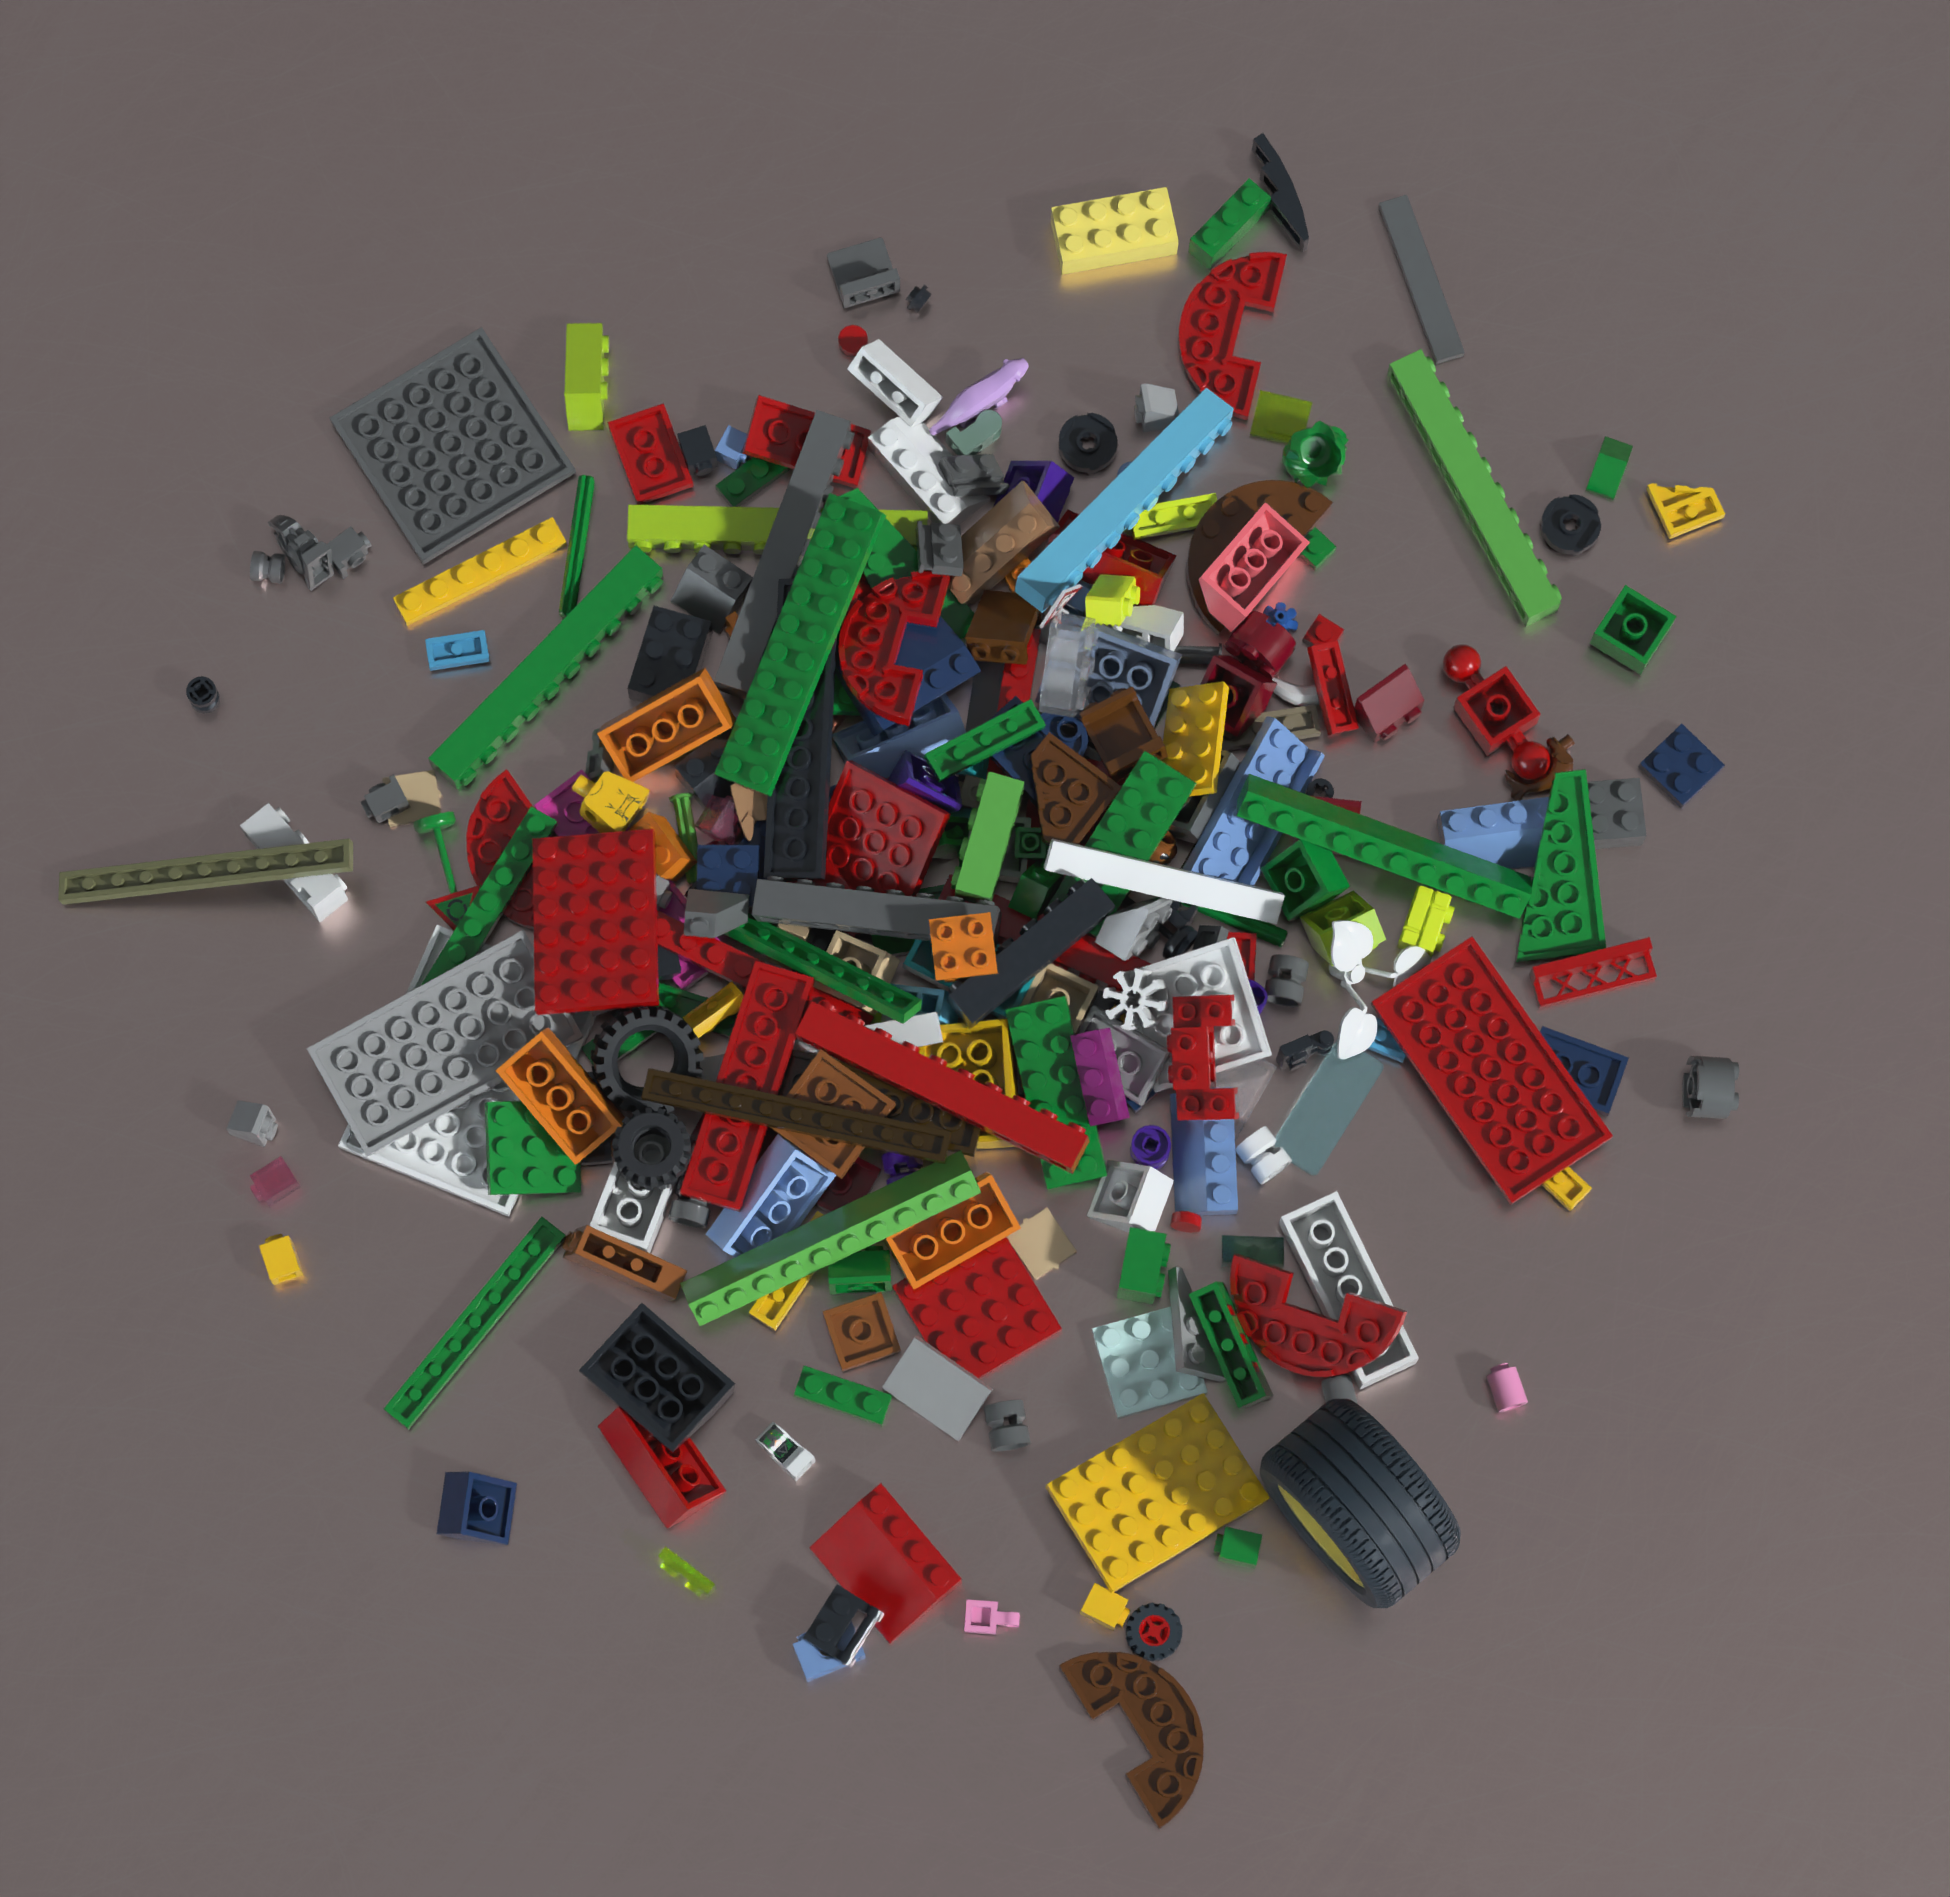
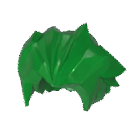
M1318 421L1313 427L1304 428L1291 436L1288 444L1283 449L1282 464L1291 475L1294 483L1301 481L1307 489L1315 483L1327 487V480L1330 475L1342 474L1341 465H1344L1345 452L1347 450L1345 444L1349 439L1346 438L1347 436L1342 429Z

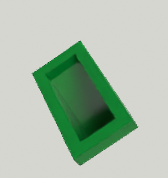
M1605 436L1585 491L1614 500L1633 446Z

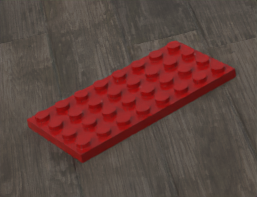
M1473 936L1371 1002L1373 1009L1510 1205L1612 1139L1613 1135Z

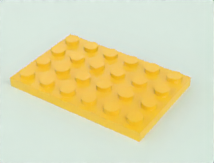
M1204 1393L1045 1486L1111 1594L1270 1499Z

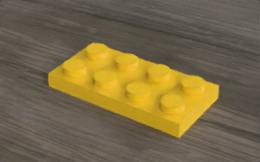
M1224 681L1169 689L1163 743L1168 757L1162 761L1197 783L1189 797L1217 793L1229 687Z

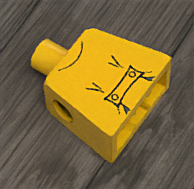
M604 771L596 783L581 774L572 787L574 792L585 798L579 811L580 815L600 833L626 831L645 805L650 792L649 789L609 771Z

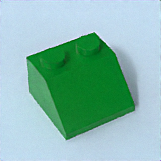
M868 1246L865 1248V1251H858L828 1265L830 1295L892 1292L890 1250H883V1246Z

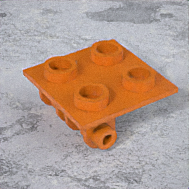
M990 912L929 919L936 981L954 982L957 981V978L998 974Z

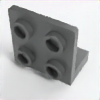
M880 237L827 254V259L844 308L900 292V277L897 268L893 269L883 238Z

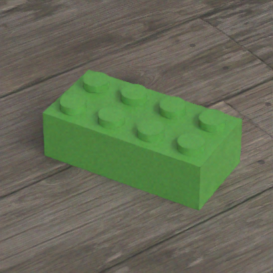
M993 772L988 773L987 780L981 778L976 794V801L980 802L979 808H972L968 821V830L972 831L970 838L964 837L959 853V859L963 860L962 867H955L951 881V888L955 889V897L963 898L965 901L975 904L977 900H993L1024 792V781Z

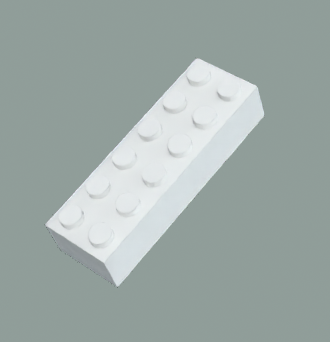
M1337 1191L1281 1217L1279 1221L1281 1230L1324 1316L1339 1320L1344 1299L1348 1292L1393 1306ZM1403 1325L1394 1341L1379 1357L1366 1366L1351 1372L1359 1390L1416 1364L1419 1357Z

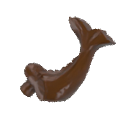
M1568 734L1559 741L1555 737L1547 739L1546 745L1551 753L1550 766L1542 777L1535 779L1532 783H1524L1513 772L1505 770L1504 778L1507 784L1513 788L1511 791V799L1513 801L1523 800L1524 796L1530 793L1551 789L1554 773L1573 770V758L1566 750L1574 745L1575 742Z

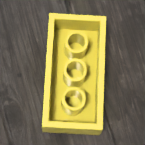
M1167 187L1051 207L1050 221L1062 275L1177 254L1179 240Z

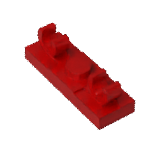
M1338 640L1307 647L1328 736L1359 729Z

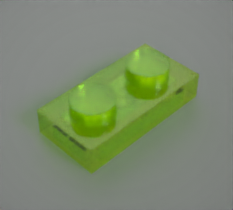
M666 1546L658 1555L659 1560L663 1562L660 1568L673 1578L680 1575L688 1581L685 1587L696 1596L700 1597L703 1593L709 1598L717 1588L711 1580Z

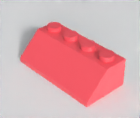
M1266 502L1198 579L1209 613L1231 632L1248 616L1310 543Z

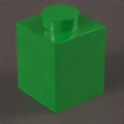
M1225 1527L1223 1534L1217 1533L1214 1552L1219 1553L1218 1561L1255 1569L1263 1534Z

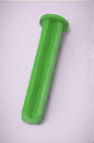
M681 793L669 797V801L674 804L679 837L697 860L698 841L690 801L693 799V794ZM697 863L686 872V879L689 884H694L697 881Z

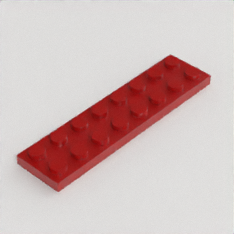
M755 961L716 1082L778 1095L796 1040L795 1032L803 1018L813 988L814 977ZM705 1113L680 1194L740 1212L767 1126Z

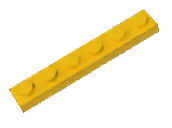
M551 517L394 596L393 600L406 625L409 626L567 546V542L554 518Z

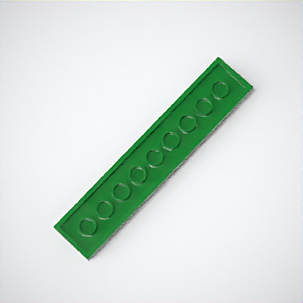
M829 494L716 768L715 775L771 797L886 518L883 512L837 495Z

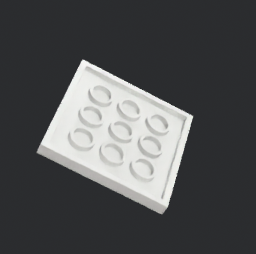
M1235 937L1142 967L1151 970L1146 987L1152 984L1154 979H1163L1167 988L1157 991L1152 997L1159 1001L1169 1000L1170 1005L1167 1011H1157V1008L1149 1007L1155 1019L1159 1020V1023L1154 1027L1144 1028V1023L1139 1017L1137 1024L1139 1029L1137 1031L1167 1048V1035L1171 1034V1028H1174L1172 997L1234 994L1235 1001H1231L1232 1019H1235V1026H1214L1216 1073L1272 1055ZM1134 970L1129 971V976L1134 982L1135 973ZM1134 994L1135 998L1132 1000V1004L1136 1005L1139 1004L1138 1000L1141 998V995ZM1172 1054L1153 1087L1155 1092L1173 1087V1083H1169L1168 1067L1172 1065Z

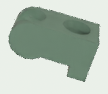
M982 411L977 416L976 421L960 432L955 426L946 432V443L957 456L977 455L1000 437L1002 418L996 411Z

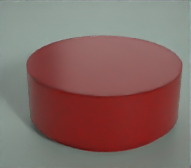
M858 325L844 327L838 337L839 348L848 356H856L860 348L868 344L866 331Z
M1176 1211L1172 1214L1170 1226L1173 1229L1189 1233L1201 1230L1202 1218L1200 1215L1189 1211Z

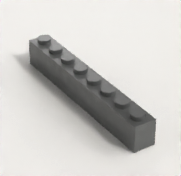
M767 876V880L757 879L752 916L759 922L931 941L929 919L990 912L994 946L997 949L1002 912L992 901L977 900L976 904L965 903V899L955 896H947L946 900L934 899V895L927 893H917L916 897L904 896V892L893 889L886 890V893L874 892L875 889L866 886H857L856 890L844 889L845 886L838 883H827L826 887L815 886V882L805 879H798L796 883L785 882L784 878L777 876Z

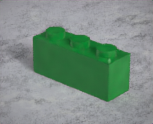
M1249 178L1190 238L1188 252L1207 269L1211 270L1269 211L1271 196Z

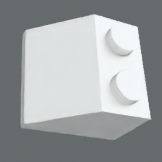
M1108 1160L1106 1164L1108 1176L1101 1177L1087 1217L1128 1233L1130 1227L1155 1232L1174 1180L1151 1166Z

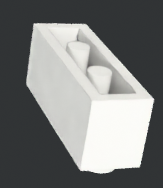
M879 339L861 347L847 368L911 427L929 419L943 398L942 395Z

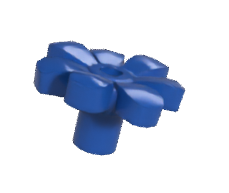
M1278 602L1275 609L1271 606H1267L1264 609L1263 614L1269 616L1266 622L1272 626H1275L1278 622L1288 632H1295L1297 630L1298 622L1292 620L1297 616L1294 608L1286 611L1285 603Z

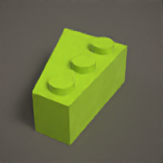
M567 323L564 394L568 431L604 430V400H608V382H604V376H609L608 358H604V353H609V335H603L602 323Z

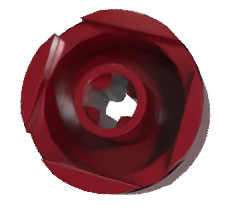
M1251 611L1227 639L1224 648L1231 655L1236 656L1242 661L1243 664L1272 680L1296 649L1294 648L1296 641L1278 622L1275 626H1272L1266 622L1269 616L1258 611Z

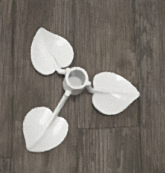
M1338 920L1332 922L1331 960L1334 966L1329 964V972L1332 976L1342 980L1341 987L1349 992L1360 1007V1009L1356 1007L1350 1008L1343 1016L1339 1026L1337 1058L1346 1059L1369 1048L1377 1034L1376 1017L1366 1013L1367 1006L1351 987V984L1359 983L1364 978L1366 972L1382 977L1394 978L1393 987H1395L1432 962L1431 957L1424 949L1419 946H1408L1397 955L1394 961L1395 972H1386L1362 965L1361 959L1369 955L1372 950L1373 936L1371 931L1360 923Z

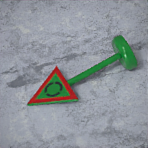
M444 812L413 822L417 833L434 832L450 894L426 901V903L454 931L479 892L481 885L457 892L441 830L455 823L456 817L454 812Z

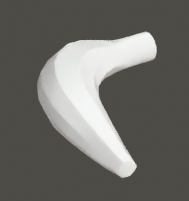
M1275 677L1272 679L1277 682L1274 693L1284 701L1300 707L1320 704L1315 685L1302 686Z

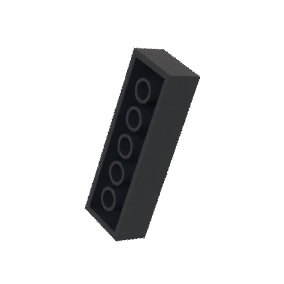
M1093 878L1089 879L1086 883L1083 879H1080L1068 890L1069 892L1066 894L1068 897L1063 902L1057 898L1044 909L1045 911L1042 913L1044 917L1041 920L1037 921L1034 917L1020 929L1019 934L1021 936L1014 941L1010 937L997 948L995 953L997 954L998 974L973 976L968 980L960 978L949 987L948 992L950 994L946 1002L969 1029L978 1024L1112 913L1115 908L1114 903Z

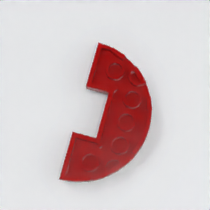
M1256 252L1249 253V256L1235 260L1229 259L1212 269L1199 284L1197 283L1190 293L1181 314L1178 340L1179 351L1189 379L1199 393L1208 388L1233 407L1232 416L1248 420L1261 362L1233 356L1244 306L1274 312L1287 254Z
M916 571L911 572V576L897 580H894L892 577L874 586L872 592L861 601L858 600L850 609L843 622L838 649L840 667L846 684L864 706L887 720L906 726L910 725L923 679V670L895 665L907 622L937 628L950 582V575L932 574V571H923V573Z
M507 769L499 774L482 792L473 813H471L467 827V860L476 885H481V887L532 806ZM532 865L502 915L516 924L534 930Z
M1240 1254L1233 1255L1230 1288L1231 1295H1234L1238 1311L1236 1315L1247 1337L1250 1336L1261 1349L1260 1352L1282 1368L1294 1373L1313 1377H1330L1362 1368L1374 1361L1391 1345L1404 1323L1407 1311L1352 1292L1346 1293L1339 1320L1286 1303L1293 1272Z

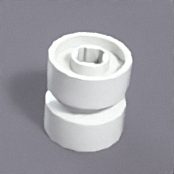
M1266 1126L1254 1132L1235 1149L1244 1164L1252 1165L1251 1173L1261 1185L1274 1178L1292 1162V1159L1283 1147L1275 1146L1276 1138Z

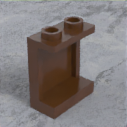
M984 590L966 634L967 648L974 660L1025 665L1028 661L1027 645L1035 625L1042 623L1045 613L1040 612L1015 592Z
M1133 687L1118 689L1110 695V698L1100 703H1090L1079 713L1087 735L1110 778L1115 782H1119L1130 775L1144 751H1148L1160 760L1168 757L1166 747L1152 726Z

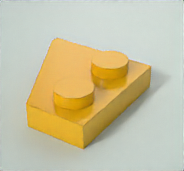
M1651 483L1646 487L1669 539L1720 520L1725 516V512L1713 488L1698 487L1693 489L1681 485L1661 487L1655 483Z

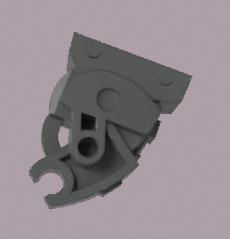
M277 515L268 521L269 526L276 530L274 535L281 550L298 573L304 575L306 585L310 591L334 575L332 551L328 544L322 541L318 542L309 530L305 532L299 523L291 517Z

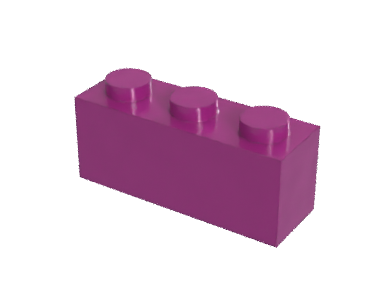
M1110 1028L1071 1035L1070 1038L1090 1126L1130 1118Z

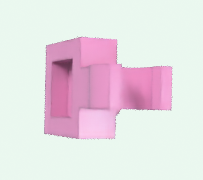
M966 1600L964 1632L996 1635L997 1625L1019 1628L1020 1615L1018 1612L998 1611V1602Z

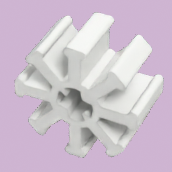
M1144 968L1134 969V982L1129 976V971H1119L1113 978L1118 980L1124 991H1118L1115 987L1105 988L1103 998L1120 999L1121 1004L1113 1009L1106 1010V1015L1109 1019H1119L1120 1015L1127 1011L1125 1022L1121 1026L1122 1029L1138 1030L1139 1017L1144 1023V1028L1154 1027L1159 1023V1020L1155 1019L1149 1007L1157 1008V1011H1167L1170 1005L1169 1000L1159 1001L1152 997L1157 991L1167 988L1163 979H1154L1153 983L1146 987L1151 970ZM1134 994L1141 995V998L1138 1000L1139 1004H1132V1000L1135 998Z

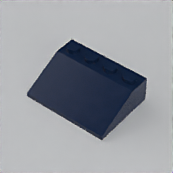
M941 616L937 628L907 622L895 665L923 670V679L914 707V713L981 672V669L967 646ZM838 651L836 653L835 674L874 737L894 725L895 722L875 714L855 697L842 675Z

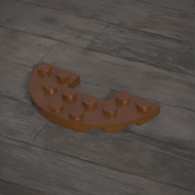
M1265 480L1249 483L1228 492L1208 509L1194 530L1190 540L1186 575L1196 609L1217 635L1225 626L1208 611L1198 580L1265 502L1301 535L1305 536L1332 505L1333 502L1316 490L1312 488L1307 489L1304 485L1283 480Z
M1093 1652L1080 1655L1060 1664L1059 1668L1091 1720H1094L1118 1704L1152 1757L1125 1775L1157 1828H1162L1185 1806L1195 1789L1202 1769L1204 1757L1203 1731L1198 1713L1189 1695L1178 1681L1163 1668L1142 1657L1129 1653Z

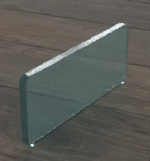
M1336 1040L1330 1053L1325 1057L1276 1135L1275 1146L1283 1147L1292 1159V1164L1310 1175H1317L1383 1071V1064L1364 1051L1346 1059L1337 1058Z

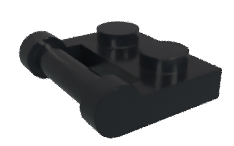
M836 1584L803 1639L845 1666L852 1668L856 1662L854 1657L876 1622H881L885 1614ZM859 1610L866 1614L845 1650L842 1651L836 1646Z

